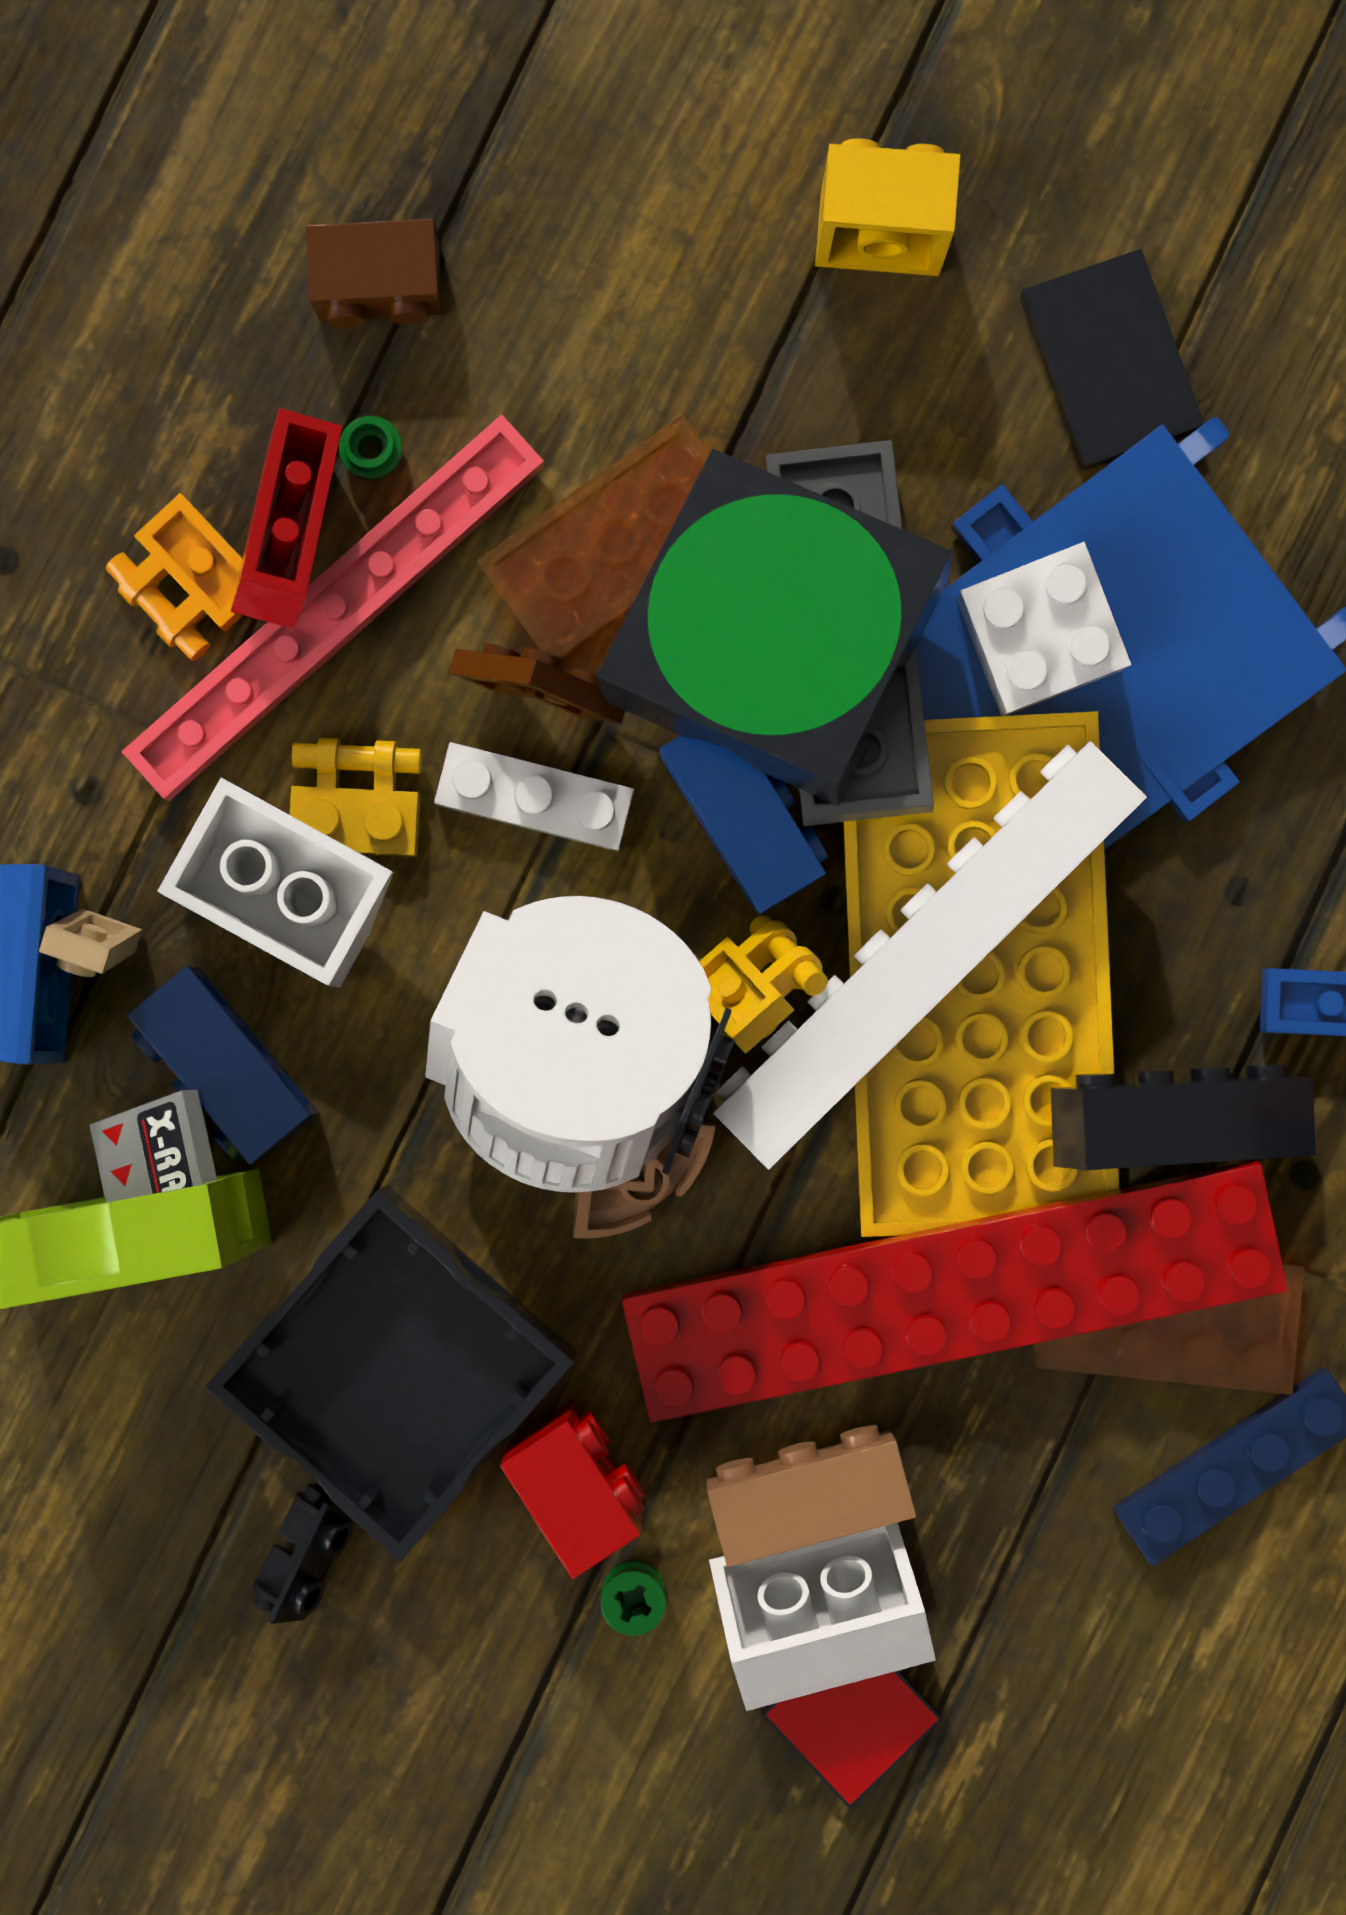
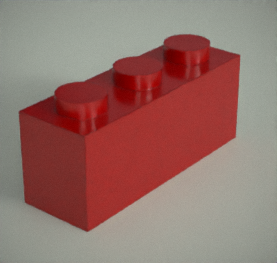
M279 408L264 461L231 607L232 613L294 629L307 594L340 440L341 425Z

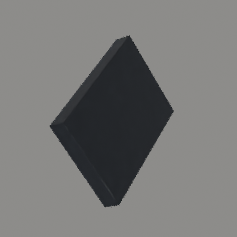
M1142 249L1022 290L1020 299L1082 471L1116 460L1162 424L1174 439L1192 434L1204 424Z

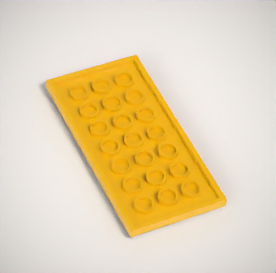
M1098 711L924 720L934 801L933 812L844 822L850 977L863 966L854 955L881 929L891 938L909 920L900 910L927 883L936 892L955 875L946 864L974 837L984 846L1002 828L993 818L1020 791L1031 800L1049 782L1040 771L1067 745L1078 753L1091 741L1100 750ZM1104 840L855 1084L861 1237L899 1236L1119 1189L1118 1168L1078 1170L1054 1167L1051 1088L1076 1087V1074L1114 1073Z

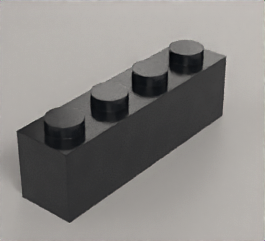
M1283 1064L1246 1066L1247 1078H1230V1067L1191 1068V1081H1174L1173 1070L1134 1071V1084H1116L1115 1073L1076 1074V1087L1051 1088L1054 1167L1101 1170L1316 1155L1313 1077L1286 1076V1065Z

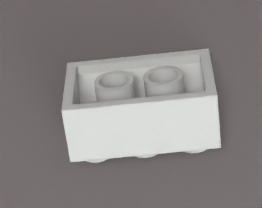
M220 778L157 892L328 986L340 988L372 931L394 872L229 781Z
M898 1523L728 1568L724 1556L709 1560L730 1659L746 1711L936 1660L926 1613Z

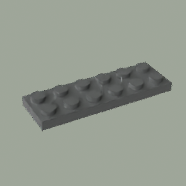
M892 440L766 455L767 472L902 529ZM916 648L910 660L896 675L886 693L879 715L878 726L839 805H834L800 789L803 826L933 812L934 801Z

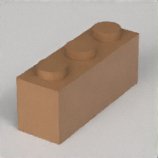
M876 1425L862 1426L842 1433L840 1435L842 1443L817 1449L815 1442H802L779 1450L778 1460L754 1465L753 1458H743L718 1466L716 1468L717 1476L706 1478V1485L727 1568L916 1518L897 1442L891 1431L887 1430L879 1433Z

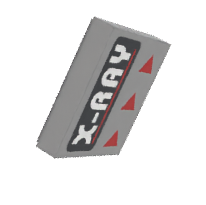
M182 1090L90 1124L106 1202L187 1188L217 1180L198 1090Z

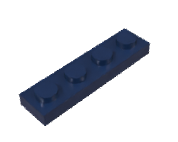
M1321 1367L1111 1508L1146 1561L1153 1567L1346 1438V1395L1330 1371Z

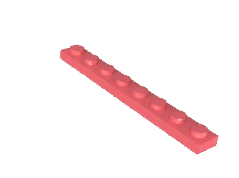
M501 414L308 586L306 598L294 629L267 622L129 744L122 753L163 799L171 801L545 468L544 460Z

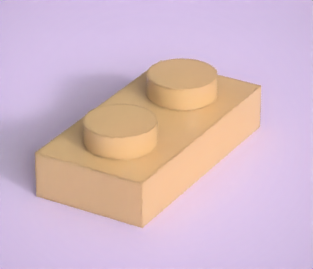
M81 909L46 927L39 952L58 958L56 966L66 972L84 977H94L96 972L103 974L136 952L142 929Z

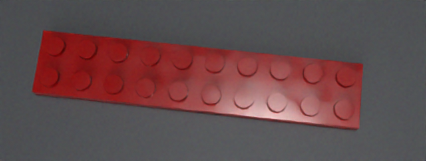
M1257 1160L633 1291L624 1293L621 1300L649 1420L652 1423L1288 1292L1262 1165Z

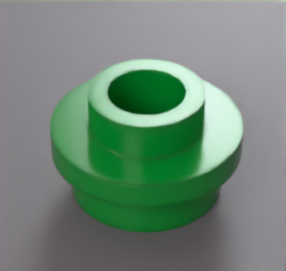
M364 416L352 421L344 429L339 441V453L345 467L354 476L364 480H379L389 476L398 467L403 454V444L398 431L389 421L377 416ZM375 440L383 444L382 453L377 458L366 459L361 456V449L366 442Z

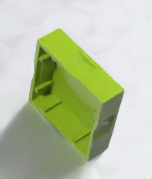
M259 1168L217 1176V1180L187 1188L106 1202L105 1197L1 1216L0 1309L221 1269L271 1244L272 1238Z

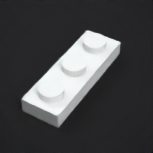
M450 742L434 804L451 810L619 852L634 795V788Z

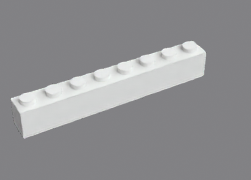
M1091 741L1078 753L1067 745L1040 771L1049 782L1031 800L1020 791L993 818L1002 828L984 846L974 837L946 864L955 875L936 892L927 883L900 910L909 920L891 938L881 929L854 955L863 965L845 983L834 975L828 981L826 989L808 1001L816 1012L799 1029L790 1021H787L761 1047L770 1057L752 1075L742 1066L715 1093L724 1103L713 1114L768 1170L1147 798Z

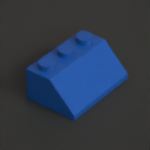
M0 865V1062L18 1064L65 1063L72 973L57 967L58 958L41 953L39 949L47 926L77 912L80 884L79 874L47 865Z

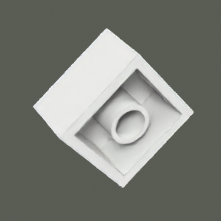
M1085 542L960 590L956 598L1001 716L1010 715L1113 675L1131 665Z

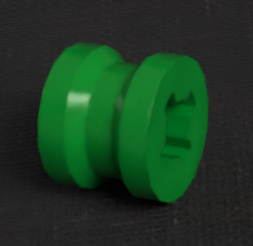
M632 1559L624 1560L615 1565L606 1575L601 1596L602 1614L608 1625L615 1631L628 1636L644 1635L653 1630L661 1621L666 1607L665 1582L659 1570L649 1562ZM641 1603L647 1605V1608L644 1606H640L638 1608H633L631 1610L632 1606H638Z

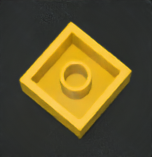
M860 138L846 140L841 145L829 144L820 197L815 266L939 276L955 231L960 154L945 153L941 147L932 144H915L909 146L906 150L880 148L878 143Z

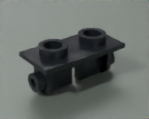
M308 1483L304 1492L296 1493L278 1533L296 1544L293 1553L281 1545H272L252 1586V1589L256 1592L252 1602L260 1609L271 1612L267 1619L271 1624L305 1620L307 1615L318 1606L325 1591V1583L323 1581L335 1556L340 1554L348 1544L353 1532V1525L351 1523L353 1519L334 1502H328L329 1496L323 1487L313 1483Z

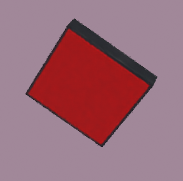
M900 1670L760 1708L761 1715L849 1809L866 1795L943 1720L941 1713Z

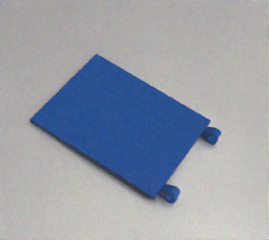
M1217 417L1211 418L1179 444L1162 424L944 589L916 646L924 720L1001 716L956 598L960 590L1085 542L1131 665L1118 673L1007 716L1098 711L1100 751L1147 796L1104 839V850L1172 800L1130 745L1160 763L1179 788L1184 791L1346 672V667L1332 650L1346 640V607L1339 610L1316 628L1194 466L1221 446L1229 437L1228 429Z

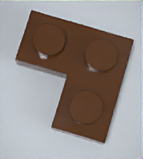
M484 643L482 652L456 649L449 669V674L494 693L537 699L579 718L622 724L625 710L604 701L596 674L579 669H571L569 674L560 670L562 659L540 650L525 648L521 657L520 653L509 648Z

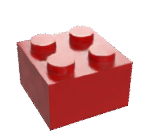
M574 1400L510 1441L500 1464L505 1475L572 1579L641 1535L642 1511L645 1510L641 1499L646 1497L642 1486L629 1466L624 1463L617 1468L609 1457L606 1445L611 1440L596 1414L591 1409L582 1414Z

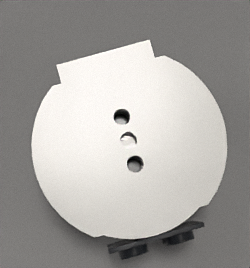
M586 896L549 898L513 910L509 921L483 911L430 1021L425 1077L446 1085L444 1099L458 1131L480 1157L502 1173L522 1183L552 1191L590 1192L603 1190L638 1177L643 1165L656 1157L672 1138L673 1141L662 1173L668 1175L676 1153L689 1158L736 1039L724 1034L732 1010L729 1008L725 1009L708 1050L711 1030L708 999L712 988L704 969L688 946L673 931L652 916L626 904Z

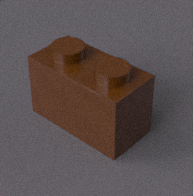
M433 218L306 225L309 299L319 321H328L329 325L337 328H355L364 325L366 319L391 318V321L397 324L415 325L428 321L429 315H444L440 239Z

